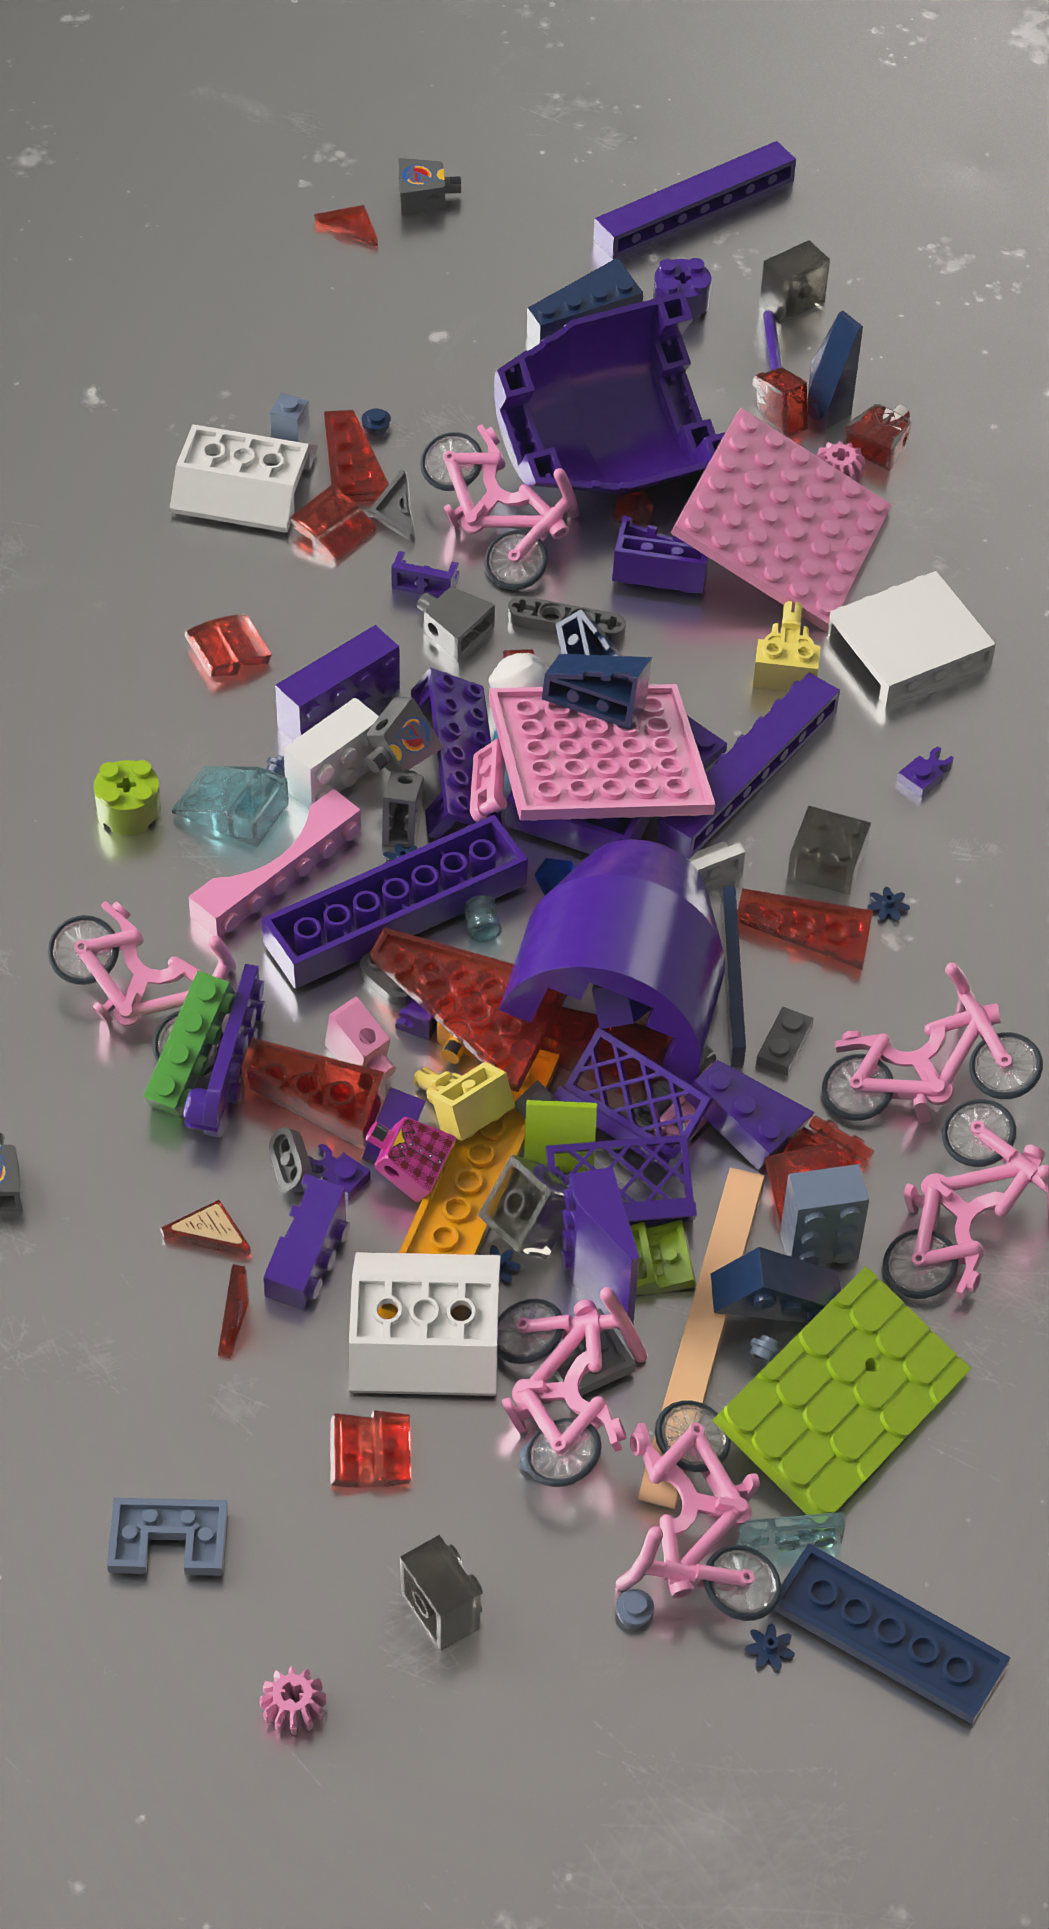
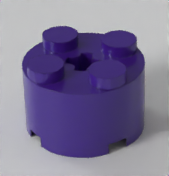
M691 258L690 260H662L654 276L653 299L684 291L693 317L691 323L699 320L700 315L704 312L706 314L710 306L712 277L709 270L705 267L704 261L699 258Z

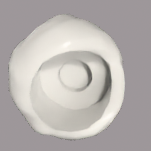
M516 653L507 656L498 663L488 679L490 688L543 687L544 676L549 666L543 659L531 653Z

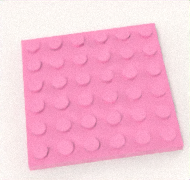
M740 408L670 533L784 605L786 602L792 601V611L795 610V602L801 603L803 606L802 617L827 632L830 611L842 606L892 504L751 413Z
M677 684L648 685L645 708L631 729L542 700L543 687L490 688L489 702L520 820L714 815L716 804Z

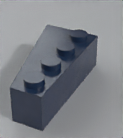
M616 258L527 308V335L536 346L545 337L551 336L573 319L643 302V291L620 260Z

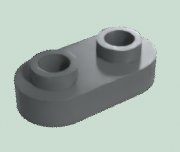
M381 950L370 951L361 958L360 974L365 982L391 1004L404 1005L409 1003L416 992V980L409 971L391 955ZM397 982H402V983H404V984H402V985H397V984H395V983H397Z
M281 1127L273 1133L269 1142L271 1161L281 1188L300 1193L304 1191V1187L301 1185L305 1173L312 1175V1166L301 1134L296 1130Z

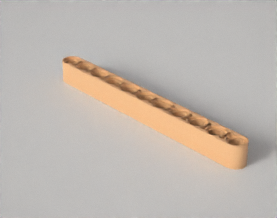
M732 1167L729 1169L662 1411L670 1404L681 1400H692L705 1404L729 1316L714 1313L710 1273L745 1255L759 1206L765 1175ZM682 1408L669 1414L665 1419L662 1431L663 1439L668 1449L690 1428L691 1424L700 1422L702 1411L693 1408ZM654 1436L652 1445L654 1449L661 1456H663L662 1452L660 1451L656 1443V1438ZM690 1452L682 1459V1461L686 1463L689 1462V1458L691 1455ZM645 1468L638 1500L676 1509L680 1495L677 1488L670 1482L652 1483Z

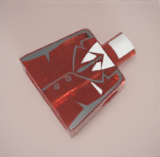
M783 367L757 374L753 379V386L757 389V408L771 427L786 437L807 430V382Z
M875 404L845 425L843 444L846 445L851 442L853 448H861V454L866 460L890 471L908 444L912 424L909 419L910 413L902 405H898L891 410L881 404Z

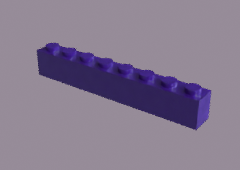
M778 141L772 142L596 217L594 221V241L614 259L794 181L796 158Z
M810 672L801 681H795L790 687L789 692L782 699L778 698L773 703L770 711L764 717L760 716L753 724L752 729L746 735H740L733 748L727 753H722L715 765L708 772L705 771L716 804L714 815L659 817L657 821L659 826L657 841L685 858L690 859L837 712L840 689Z

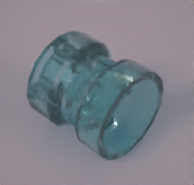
M482 895L473 897L465 903L464 912L466 919L469 921L468 932L470 938L477 942H488L497 938L502 932L500 919L497 917L498 908L495 899Z

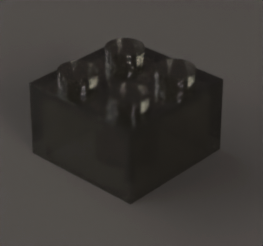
M808 240L764 260L759 305L765 311H773L775 320L781 324L824 304L830 258Z
M808 805L790 852L787 878L850 895L868 847L871 822Z
M511 1155L477 1216L516 1252L547 1259L559 1239L561 1231L565 1228L562 1214L563 1210H566L564 1190L569 1189V1187L540 1162Z
M439 1534L400 1556V1592L439 1650L443 1651L480 1629V1613L483 1611L480 1603L483 1590L477 1578L473 1574L467 1575L462 1568V1559L457 1549L452 1544L447 1546Z

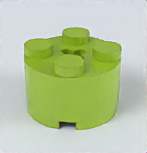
M122 760L105 762L100 766L99 773L94 780V795L97 817L103 826L105 823L111 827L112 832L117 834L134 835L149 829L148 825L155 819L157 822L162 811L159 779L148 761Z

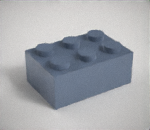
M859 1164L788 1175L780 1229L786 1255L816 1265L832 1262L847 1263L853 1259H859L869 1206V1196Z

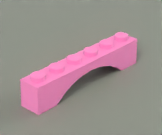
M333 788L310 805L308 819L301 834L293 845L280 857L248 873L213 878L189 896L190 917L213 936L221 937L225 933L233 931L242 920L250 914L258 912L275 895L282 894L300 876L307 875L312 867L324 858L331 857L336 849L345 842L353 840L361 831V810Z

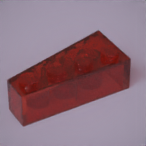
M541 1002L532 1022L524 1021L522 1024L521 1044L560 1055L558 1067L572 1073L599 1027L597 1014ZM638 1023L604 1028L661 1066L666 1050L673 1039L671 1036ZM603 1039L597 1049L599 1062L615 1059L612 1044ZM621 1050L622 1056L629 1055ZM635 1058L623 1061L627 1080L643 1076L640 1061ZM617 1064L601 1067L605 1086L620 1082ZM649 1068L650 1074L657 1073L651 1068ZM594 1070L586 1071L581 1076L597 1084ZM659 1077L651 1079L652 1085L657 1082ZM644 1081L628 1085L633 1101L643 1099L647 1095ZM622 1087L611 1090L619 1095L624 1096Z
M256 1038L251 1039L241 1065L244 1087L365 1150L368 1142L365 1140L366 1136L376 1121L386 1093L385 1074L383 1071Z

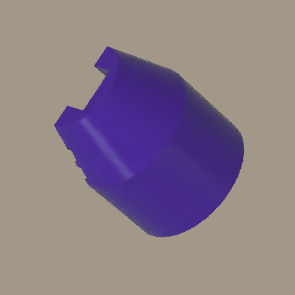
M684 291L573 319L551 336L545 337L530 350L524 351L497 369L494 379V398L499 428L510 461L525 484L559 489L554 478V471L562 468L573 490L623 495L701 474L705 471L726 432L716 434L711 419L702 420L686 374L691 361L682 335L693 320Z
M620 840L605 844L594 850L545 895L533 910L499 1010L531 1023L548 987L581 1000L589 983H593L651 1007L646 1027L673 1037L666 1050L662 1066L692 1085L699 1072L725 973L723 946L706 884L699 871L688 859L678 852L650 841Z

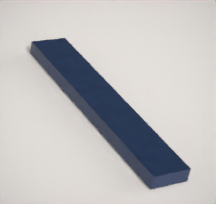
M722 886L720 909L722 942L725 956L724 974L730 1067L742 1068L745 1061L746 1037L736 888L734 886Z

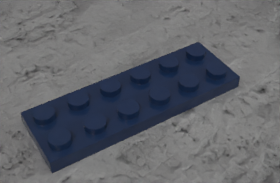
M810 1543L807 1544L781 1584V1596L778 1605L774 1609V1611L972 1725L1011 1659L1008 1655Z

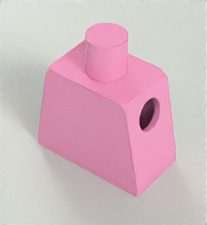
M354 997L329 1015L324 1046L357 1078H363L373 1072L383 1082L393 1075L396 1067L387 1058L390 1045L389 1036L358 997Z

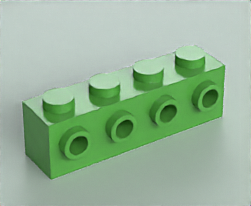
M197 970L143 1095L149 1106L182 1118L187 1096L190 1090L195 1088L199 1077L204 1075L209 1062L208 1055L212 1046H215L220 1039L222 1033L221 1025L226 1014L231 1012L236 995L230 982Z

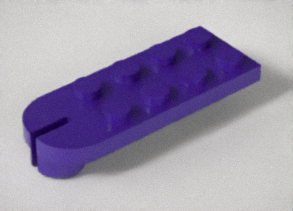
M245 964L208 1089H191L185 1102V1126L190 1129L202 1130L207 1136L220 1138L223 1135L232 1104L239 1102L242 1088L239 1080L241 1075H247L250 1056L247 1053L249 1048L255 1047L258 1029L255 1026L257 1021H262L264 1018L266 1002L261 1000L264 992V981L259 980V967L256 965Z

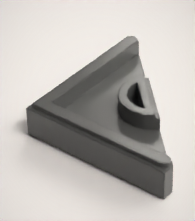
M401 469L368 510L370 517L413 543L415 534L408 476Z

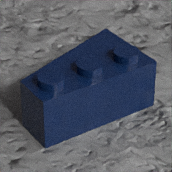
M757 1247L710 1273L714 1313L809 1323L841 1291L839 1271L762 1247Z

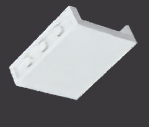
M937 571L924 576H918L914 580L898 586H892L888 590L872 596H866L859 601L830 611L828 634L831 636L840 632L880 683L879 699L885 707L992 665L995 642Z

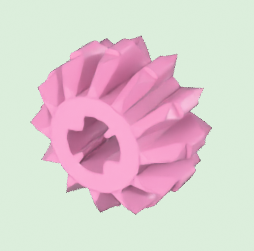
M840 440L836 445L827 442L825 448H819L817 457L859 483L861 481L866 463L864 461L865 457L861 454V448H853L851 442L846 445L842 444Z
M292 1665L286 1676L276 1670L273 1674L274 1682L265 1681L263 1685L264 1695L259 1698L260 1708L265 1710L263 1713L265 1722L267 1724L275 1722V1730L278 1734L286 1727H290V1732L295 1737L300 1726H303L310 1732L313 1728L312 1720L321 1721L324 1716L321 1707L327 1704L326 1694L321 1692L323 1685L320 1678L311 1680V1672L308 1668L300 1675H297L296 1669Z

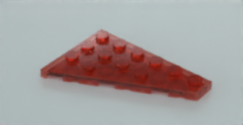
M384 927L370 952L372 961L482 1063L487 1062L505 1071L511 1090L519 1092L568 995L548 987L532 1022H527L499 1010L514 966L513 963Z

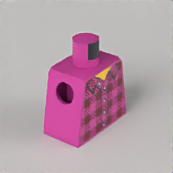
M404 1117L391 1130L375 1122L365 1140L381 1149L374 1164L375 1169L412 1200L419 1202L431 1192L457 1137L409 1117Z

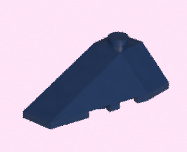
M844 310L839 312L810 367L806 414L825 430L852 415L863 326Z

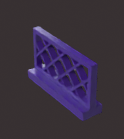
M600 1027L597 1028L565 1086H559L554 1095L558 1101L597 1103L596 1126L617 1140L664 1136L662 1127L678 1123L680 1135L687 1134L688 1143L714 1100L610 1032L600 1029ZM605 1039L612 1044L615 1059L599 1062L597 1049L602 1040ZM621 1050L629 1055L622 1056ZM635 1058L640 1061L643 1076L627 1080L623 1061ZM617 1064L620 1082L605 1086L601 1067ZM649 1068H651L657 1073L650 1074ZM594 1070L598 1088L586 1091L579 1087L577 1083L583 1073ZM663 1076L669 1081L671 1094L655 1098L651 1079ZM644 1081L648 1100L632 1104L628 1085ZM677 1086L684 1089L685 1091L678 1092ZM622 1087L626 1106L613 1109L609 1106L606 1091ZM599 1093L600 1099L596 1098L593 1095ZM691 1094L701 1100L694 1114L683 1116L679 1097ZM673 1099L677 1118L660 1122L656 1103ZM650 1105L654 1124L641 1127L636 1122L634 1109ZM627 1111L628 1118L621 1113ZM690 1120L689 1123H688V1125H687V1127H686V1126H685V1121ZM655 1129L656 1136L649 1131ZM676 1144L675 1147L664 1145L657 1155L673 1168L681 1157L679 1144ZM648 1146V1148H649L650 1150H652L653 1152H654V1150L658 1147V1146ZM631 1148L644 1158H649L640 1148ZM654 1160L651 1161L652 1163H654L655 1165H657L658 1167H660V1168L663 1169L664 1171H667V1170H665L662 1166H660L656 1161H654Z
M687 1134L546 1146L553 1234L561 1233L565 1229L562 1212L566 1210V1207L559 1208L558 1194L566 1184L569 1185V1175L566 1176L555 1167L554 1154L569 1153L579 1162L570 1174L576 1173L582 1165L589 1171L596 1170L586 1160L594 1151L604 1150L614 1159L608 1167H614L618 1162L633 1174V1177L623 1189L619 1188L621 1197L627 1201L623 1204L629 1225L645 1222L646 1226L662 1225L678 1220L686 1223L693 1222L697 1217L696 1202H694ZM679 1144L681 1158L672 1168L657 1154L664 1145ZM648 1146H658L654 1152L648 1148ZM638 1147L649 1156L638 1171L622 1158L629 1148ZM612 1149L623 1150L619 1154H617ZM577 1152H587V1153H586V1155H585L584 1157H582V1156H580ZM652 1160L669 1172L658 1186L641 1174ZM681 1164L683 1176L676 1171ZM556 1175L563 1180L558 1188ZM673 1175L684 1184L685 1198L671 1199L660 1189ZM637 1178L653 1191L645 1201L636 1202L625 1193ZM656 1194L662 1198L661 1200H652Z

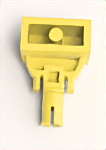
M792 601L786 602L783 606L781 633H778L779 623H775L772 632L764 640L758 639L753 688L789 691L795 681H801L809 672L815 676L818 675L821 646L814 645V642L809 637V628L807 626H804L803 635L800 636L803 612L801 603L795 602V610L791 612Z
M487 1062L480 1064L462 1076L455 1072L451 1075L448 1071L438 1074L428 1067L421 1068L422 1071L418 1070L414 1074L415 1086L426 1090L428 1102L434 1105L440 1129L461 1141L472 1137L478 1130L492 1121L500 1119L503 1114L515 1107L507 1073Z

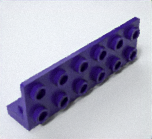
M430 667L411 689V697L414 698L424 716L432 709L434 732L444 746L437 752L442 792L425 810L428 836L440 839L454 825L455 821L468 825L477 823L470 814L473 757L476 752L491 743L484 687L475 682H470ZM501 811L490 814V816L495 815L502 824Z

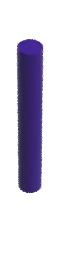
M767 310L763 313L771 371L773 377L780 378L784 372L775 315L773 311Z

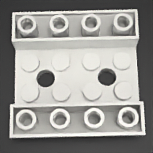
M192 424L176 464L170 512L287 533L295 512L294 493L303 469L310 470L317 452V445ZM211 453L219 454L217 456H209ZM269 463L277 464L275 466H268Z
M356 1252L352 1273L349 1332V1393L496 1396L500 1255ZM384 1304H393L398 1309L397 1315L388 1320L381 1318L377 1311ZM456 1306H467L472 1311L471 1316L465 1321L455 1320L451 1316V1311Z

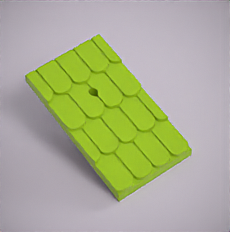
M865 1266L727 1404L712 1422L820 1528L972 1368L961 1357H958L957 1353L934 1331L932 1332L931 1328L908 1306H905L904 1302L882 1280L878 1279V1276Z

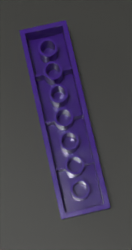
M492 815L263 917V943L296 989L360 960L370 951L385 949L526 885L528 858L496 816Z

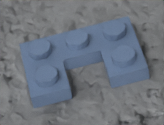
M114 1498L107 1560L108 1573L146 1574L149 1540H186L184 1575L223 1576L228 1513L227 1500Z

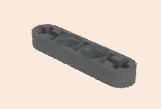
M526 596L514 597L508 603V620L511 624L518 627L557 634L556 623L582 610L598 624L613 644L619 643L624 639L626 629L625 619L616 613ZM546 614H556L559 618L549 621L544 616Z

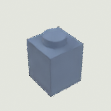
M281 393L270 411L271 438L301 442L310 427L309 400Z

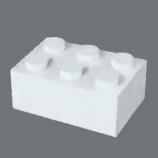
M353 698L284 747L286 791L309 809L310 805L333 788L340 792L344 788L352 786L359 777L370 770L365 763V758L374 750L366 738V733L379 716L357 698Z

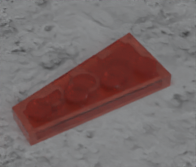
M354 410L324 411L333 504L376 501L389 483Z
M742 888L737 910L738 923L863 970L873 910Z

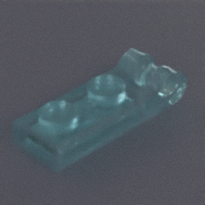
M843 1512L748 1520L739 1527L737 1545L751 1547L757 1551L778 1549L784 1552L793 1551L798 1547H806L808 1543L817 1548H830L836 1544H842L845 1530ZM739 1553L745 1558H752L749 1555Z

